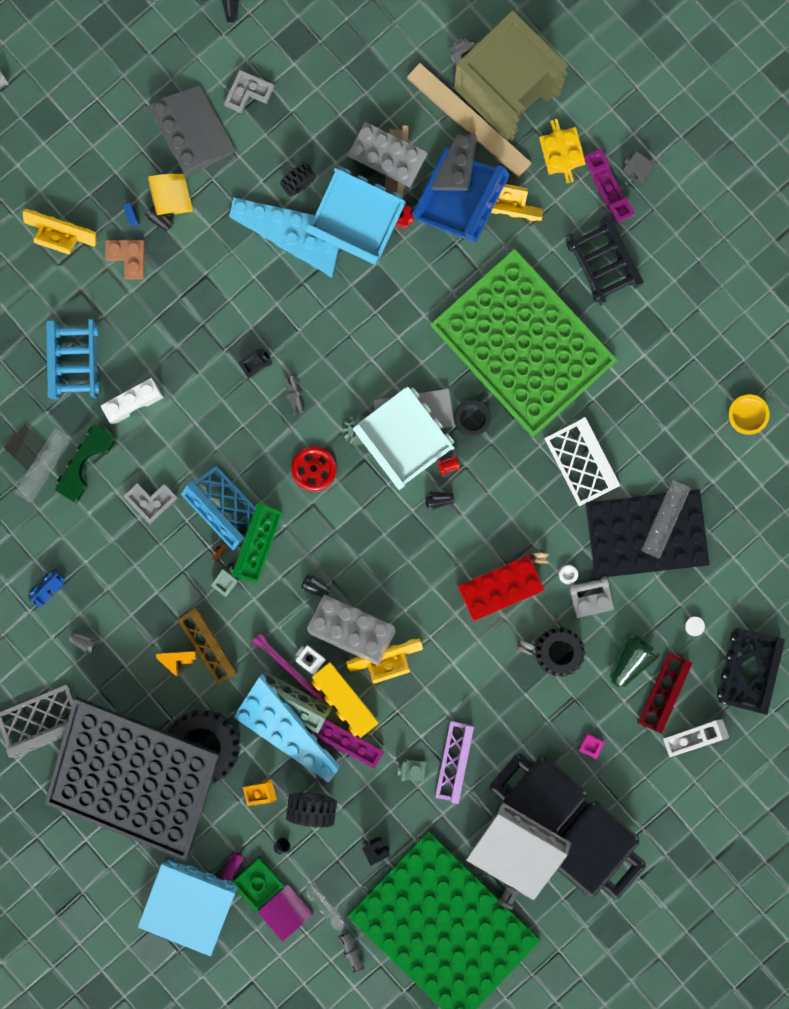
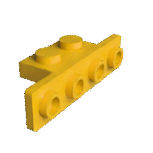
M505 184L491 213H502L511 217H523L531 221H541L543 209L525 205L528 188Z
M24 209L23 211L24 223L39 228L34 236V243L69 255L77 241L91 246L96 245V232L88 228H82L70 222H64L52 216L40 214L34 210Z
M410 639L404 644L389 646L379 666L360 657H354L346 663L350 672L368 667L372 682L375 684L409 673L410 670L405 655L423 650L420 639Z

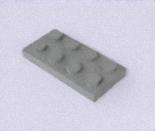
M365 122L348 157L410 188L428 153Z

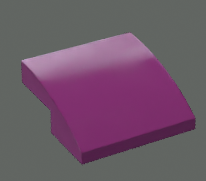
M289 884L257 911L282 942L313 915V912Z

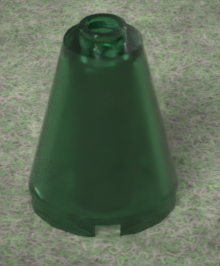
M632 633L626 635L609 675L611 683L619 688L621 686L626 687L660 657L659 652L656 655L652 652L654 648L638 636L632 638Z

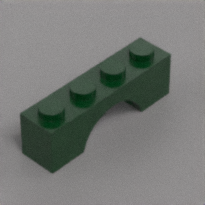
M97 425L88 429L85 435L87 437L83 444H79L75 451L76 456L65 467V474L63 477L60 476L55 483V491L75 503L79 502L88 488L82 477V469L85 462L96 454L108 455L118 439Z

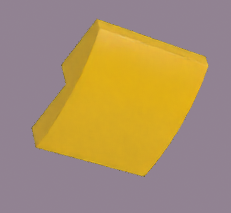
M163 174L148 177L157 215L173 212L174 214L193 211L184 174Z

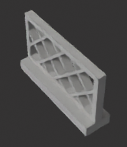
M68 684L0 712V728L7 746L8 757L16 758L64 737L68 721L62 719L66 708L72 709L74 702ZM66 691L67 694L65 704L55 701L58 694ZM43 699L51 701L46 712L38 709ZM54 703L63 706L59 717L50 714ZM27 706L33 708L29 719L20 716L22 709ZM36 710L45 714L41 724L32 721ZM8 714L15 716L11 727L5 725L3 716ZM48 716L57 719L55 726L52 728L44 726ZM18 718L27 721L23 732L14 729ZM31 723L39 726L36 735L33 736L26 734ZM12 731L21 734L19 741L14 744L10 741Z

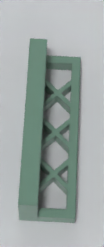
M264 672L263 675L266 680L272 683L267 684L271 688L274 687L276 689L278 697L283 702H287L306 725L305 727L319 733L332 707ZM316 708H319V709L325 711V713H322L321 711L317 710Z

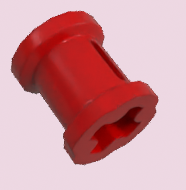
M455 454L442 461L436 460L442 476L447 472L460 470Z

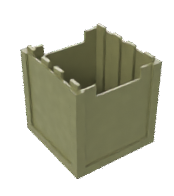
M512 10L457 63L454 91L504 139L513 141L515 138L513 135L519 131L517 127L519 117L540 96L546 102L555 95L560 96V90L565 82L564 77L568 73L566 71L568 65Z

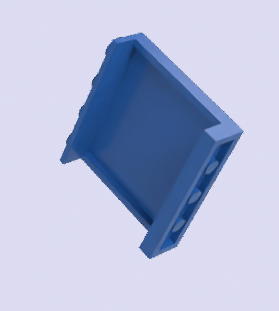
M446 147L439 156V162L431 172L430 180L427 186L423 188L422 196L414 206L412 215H414L418 222L476 243L510 175L505 167L500 165L494 168L474 161L469 191L432 190L431 185L450 150Z

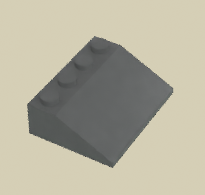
M200 86L166 96L147 106L186 178L236 152Z

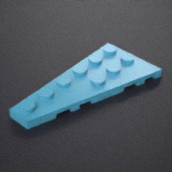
M233 197L230 218L332 278L339 248L306 232L308 225H311L315 215Z
M261 674L234 718L329 783L340 768V765L326 749H323L317 743V738L314 734H310L306 730V725L287 702H283L278 697L276 689L274 687L271 688L265 681V676Z

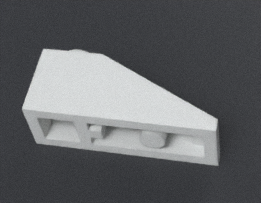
M722 719L664 738L663 740L669 757H673L729 738Z

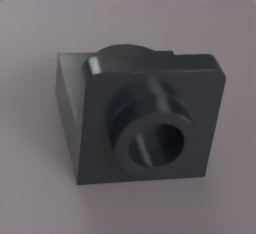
M264 349L254 350L238 364L248 379H250L273 363L268 352Z

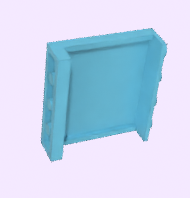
M343 167L340 170L335 168L332 180L306 232L377 266L406 202L402 200L403 196L396 192H393L391 195L385 192L386 188L379 184L372 186L368 184V179L360 175L355 178L350 175L351 171Z
M165 858L138 928L211 956L238 886L229 880L223 881L218 879L211 873L200 872L194 866L180 864L176 859Z

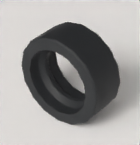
M468 400L457 408L454 416L455 425L463 435L477 437L488 429L491 422V413L483 402ZM471 407L479 409L484 416L483 424L475 430L466 428L461 421L462 413Z

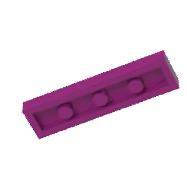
M325 719L319 733L309 728L307 730L310 734L313 733L319 739L374 769L384 753L383 750L354 736Z

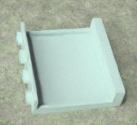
M408 386L352 427L398 490L448 451L454 449L452 438L448 433L446 435L443 434L440 430L443 426L437 418L434 420L429 415L431 410L425 403L421 404L417 399L420 397L414 388L410 389Z

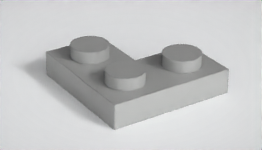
M239 70L224 105L239 113H243L249 97L267 104L274 90V85Z
M137 483L123 496L149 524H152L178 499L166 484L162 485L150 496Z

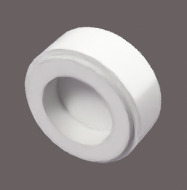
M565 565L560 568L558 576L561 582L572 584L578 578V571L572 565Z
M690 617L686 620L684 628L689 635L698 636L703 633L705 624L699 617Z

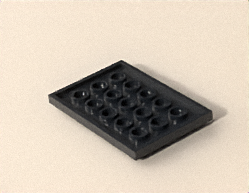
M700 489L585 503L594 579L606 576L613 577L710 565Z

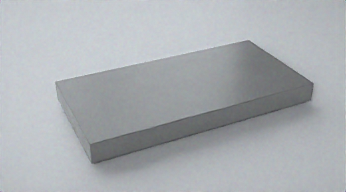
M449 389L418 393L420 397L417 399L421 404L425 403L431 410L429 415L433 420L437 418L443 426L441 429L455 427ZM392 397L374 400L375 410Z

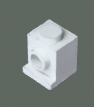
M309 645L306 648L302 646L296 653L298 657L296 662L313 675L326 660ZM307 655L313 656L312 662L306 660Z

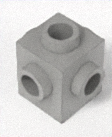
M466 38L464 40L460 39L449 48L452 53L450 58L455 66L476 46L474 42L470 43Z

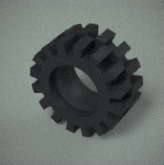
M307 163L298 165L297 168H293L291 172L289 171L280 181V185L288 196L292 197L305 190L307 186H310V183L316 179V175Z

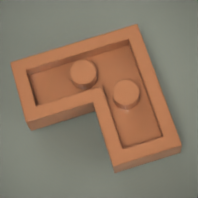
M106 240L105 259L107 261H124L125 279H144V240Z

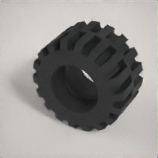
M565 628L549 629V631L542 634L541 638L539 637L538 643L535 646L537 663L544 671L557 677H566L567 675L574 674L576 670L580 669L581 663L585 660L583 659L585 646L581 638L575 632ZM556 641H565L571 648L570 658L565 663H555L549 657V648Z
M313 793L290 794L288 797L286 820L293 824L307 827H331L335 824L337 800L330 796Z

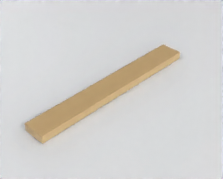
M421 63L407 76L410 82L468 134H475L477 142L517 178L529 168L531 162Z

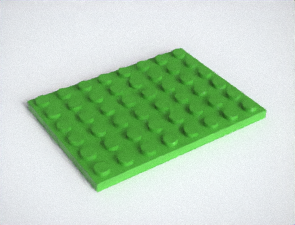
M515 249L430 324V327L532 438L618 361Z

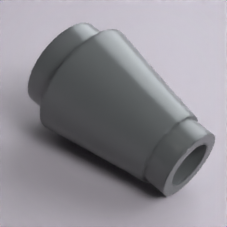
M73 631L69 636V641L87 654H93L98 648L99 639H96L94 635Z

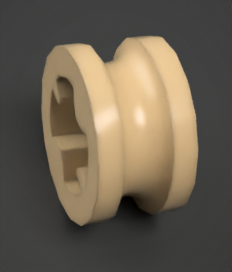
M531 554L533 556L532 563L548 564L546 558L549 554Z

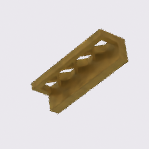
M198 608L192 609L188 614L178 619V622L217 685L238 673ZM192 617L196 623L195 630L187 628L184 620ZM197 633L203 634L206 639L205 646L199 645L195 641ZM207 649L212 650L216 655L215 662L206 659ZM217 665L222 666L227 673L220 680L215 673Z

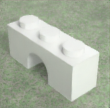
M150 378L101 405V408L108 421L115 425L129 417L130 413L143 406H149L164 397L156 382Z

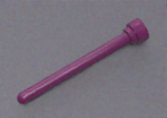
M263 632L251 642L256 648H263L315 699L321 702L324 701V696L268 643L267 636Z

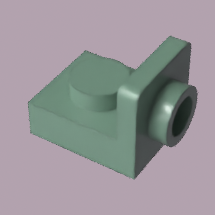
M230 563L220 572L211 585L225 597L230 594L240 578L231 576L235 565Z
M403 759L402 764H398V775L401 776V781L424 782L426 761Z

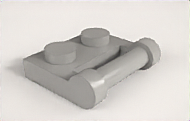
M607 576L601 577L599 580L577 585L575 583L569 584L576 618L614 610ZM599 587L603 589L602 593L580 598L577 596V592Z

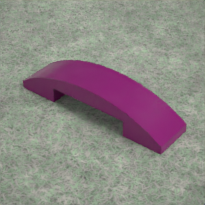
M602 149L584 156L593 182L616 222L619 223L634 216L635 212L628 199L621 192L609 169L610 164Z

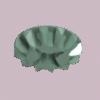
M350 416L344 422L342 428L343 436L349 443L353 445L364 444L358 435L353 437L354 430L351 425L355 426L366 418L365 416Z

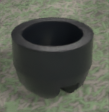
M279 838L275 842L273 849L276 854L284 855L290 850L291 845L287 839Z

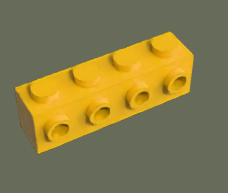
M331 662L312 676L314 687L318 691L322 690L325 693L324 699L330 706L334 704L338 709L336 714L342 721L346 720L350 724L348 729L354 736L363 737L379 723Z

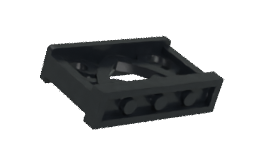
M736 628L735 631H732L730 637L732 646L731 650H728L726 654V661L728 663L727 667L722 671L721 679L723 684L717 692L718 702L768 715L785 639ZM745 637H750L754 641L755 649L752 650L748 642H746L747 647L743 649L741 647V640ZM758 638L772 641L771 647L759 648ZM759 655H761V659L767 658L768 661L765 665L760 663ZM755 657L756 665L765 674L764 677L754 678L747 685L740 673L739 667L750 658ZM756 682L761 683V689L757 690L756 686L753 690L751 689ZM732 687L736 688L735 695L741 693L742 690L744 691L740 699L732 700L730 698L729 691ZM747 696L758 702L757 707L742 703L746 700Z

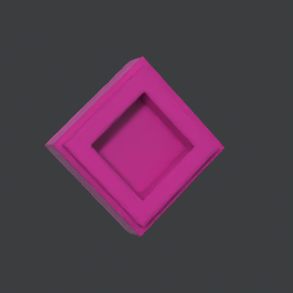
M586 733L578 750L597 759L604 741Z

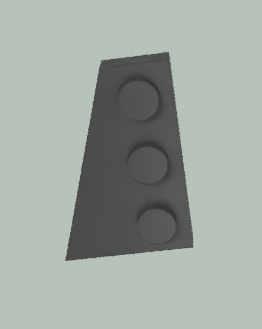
M457 134L431 185L432 190L469 191L477 136L475 134Z

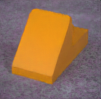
M197 651L156 654V658L175 676H179V660H181V664L193 663V660L198 659Z
M272 780L242 787L247 806L271 803L277 800Z

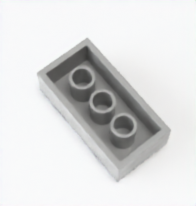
M326 595L323 596L307 627L310 635L378 666L396 632L393 625Z

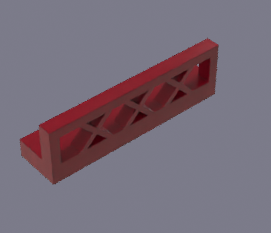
M671 653L667 654L638 724L660 734L663 733L693 664L692 662ZM671 658L681 662L678 670L670 672L668 667ZM669 676L672 684L670 688L663 690L660 682L663 678ZM662 694L664 702L661 706L655 708L653 703L654 696ZM654 711L656 721L652 726L644 722V719L648 713Z

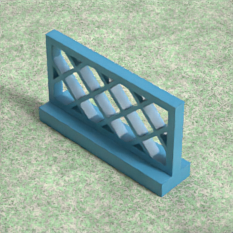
M215 466L196 481L189 483L181 495L232 550H235L244 541L246 534L241 535L237 530V526L246 527L247 533L250 525V516H253L255 507L225 474ZM215 473L220 478V483L212 482L211 475ZM197 485H207V492H201ZM211 486L219 487L220 495L211 493ZM224 488L230 489L233 492V497L225 496ZM211 498L220 499V506H214ZM224 500L233 501V509L224 507ZM237 502L243 503L246 506V511L237 509ZM224 512L233 513V520H227ZM237 514L246 515V522L237 521Z

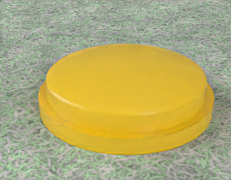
M748 394L738 397L731 404L728 417L730 424L736 431L752 435L765 428L769 421L770 412L763 399L756 395Z

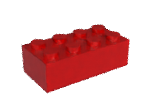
M529 555L457 586L472 621H476L544 591Z

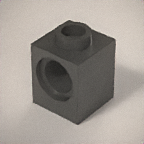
M636 151L633 156L629 155L623 163L626 165L623 172L642 184L655 164Z

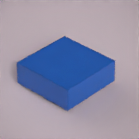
M131 204L123 205L129 223L133 227L140 225Z

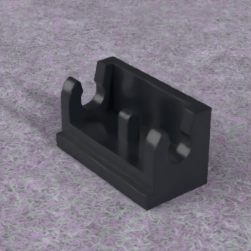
M382 837L362 842V850L370 866L390 856L388 845L380 847L382 843L378 841H381Z

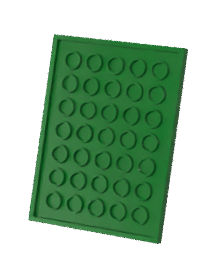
M429 831L348 914V918L441 1009H477L540 942V939L508 908L498 903V898Z

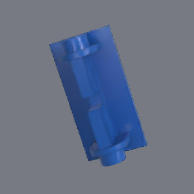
M56 569L52 572H47L42 578L43 581L29 591V602L31 603L35 600L33 602L38 608L43 606L52 597L47 591L50 589L55 594L64 585L65 578L61 575L57 577Z

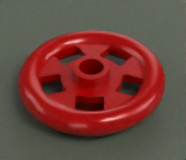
M309 446L300 450L295 455L291 465V473L297 485L304 490L321 491L334 481L337 465L333 455L328 450L319 446ZM312 454L314 459L306 462L304 457ZM321 456L327 460L325 465L318 460ZM312 465L317 466L316 472L310 470ZM299 466H305V474H299ZM323 470L329 472L326 479L320 477ZM308 477L316 478L315 484L307 483Z

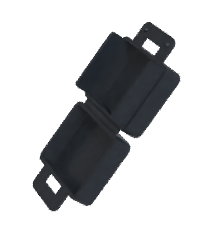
M516 754L490 784L491 792L502 800L495 810L496 815L499 807L504 803L571 843L568 855L557 871L587 897H595L602 889L611 898L617 900L621 898L645 869V861L634 852L640 842L638 835L600 802L592 801L588 804L585 801L587 799L586 790L548 757L542 756L533 764L524 755ZM521 768L526 774L509 792L504 786ZM626 860L632 866L615 885L609 879Z

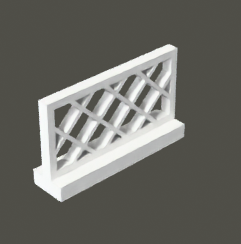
M586 417L544 438L579 506L621 486ZM575 427H578L580 431L578 441L567 438L569 431ZM555 437L563 438L564 442L561 450L554 448L550 440ZM566 440L577 443L574 454L563 451ZM579 444L588 447L589 453L587 458L576 455ZM555 450L560 451L559 457ZM562 452L573 456L570 467L561 463ZM590 454L592 455L594 460L589 459ZM575 457L586 460L583 471L572 468ZM588 461L597 464L596 475L585 472ZM571 469L582 473L579 483L570 481L569 474ZM599 470L603 477L598 476ZM584 474L595 477L591 488L581 485ZM597 478L605 480L608 488L602 491L593 489ZM579 487L590 490L588 498L582 501L577 494ZM592 491L598 492V493H596V494H594V495L591 496Z

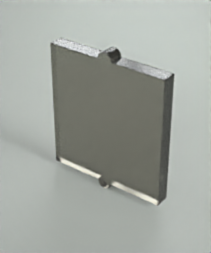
M26 425L16 435L13 434V438L3 447L27 471L37 461H40L41 457L49 449Z

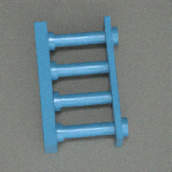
M89 320V327L61 328L55 321H46L48 397L54 400L60 399L62 392L90 391L91 397L98 398L100 382H97L96 336H99V326L93 320ZM63 335H89V346L61 347L58 338ZM62 354H89V365L62 366L59 364V356ZM90 372V384L62 385V383H59V375H62V373Z

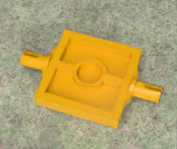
M555 119V124L554 120H551L553 132L539 137L548 175L557 172L564 173L566 183H570V181H574L571 171L576 167L585 165L577 129L573 127L560 130L558 119Z

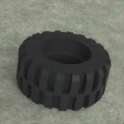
M200 709L189 712L177 719L169 728L168 733L186 739L191 732L197 729H206L217 736L220 742L221 754L211 783L214 784L223 779L235 766L240 754V738L237 736L236 728L232 726L228 718L226 719L222 716L223 714L212 712V710Z

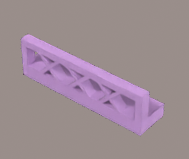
M450 721L435 798L459 804L474 729L473 725ZM453 726L465 728L463 736L458 740L452 735ZM456 744L460 749V753L452 759L448 751L450 747ZM447 756H448L449 759L451 760V761H449L448 763H446V761H447ZM452 763L456 768V773L448 778L444 772L445 767ZM447 782L452 787L451 796L440 794L441 786Z

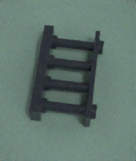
M610 215L602 218L599 228L577 239L571 233L566 239L568 250L574 253L593 290V299L596 303L599 302L600 306L605 304V296L627 285H632L636 289L644 283ZM602 234L604 236L607 235L609 239L608 245L583 256L579 248L580 245ZM611 251L616 253L618 257L616 262L592 273L587 263ZM619 268H624L627 274L626 278L602 290L600 289L596 281L597 279Z

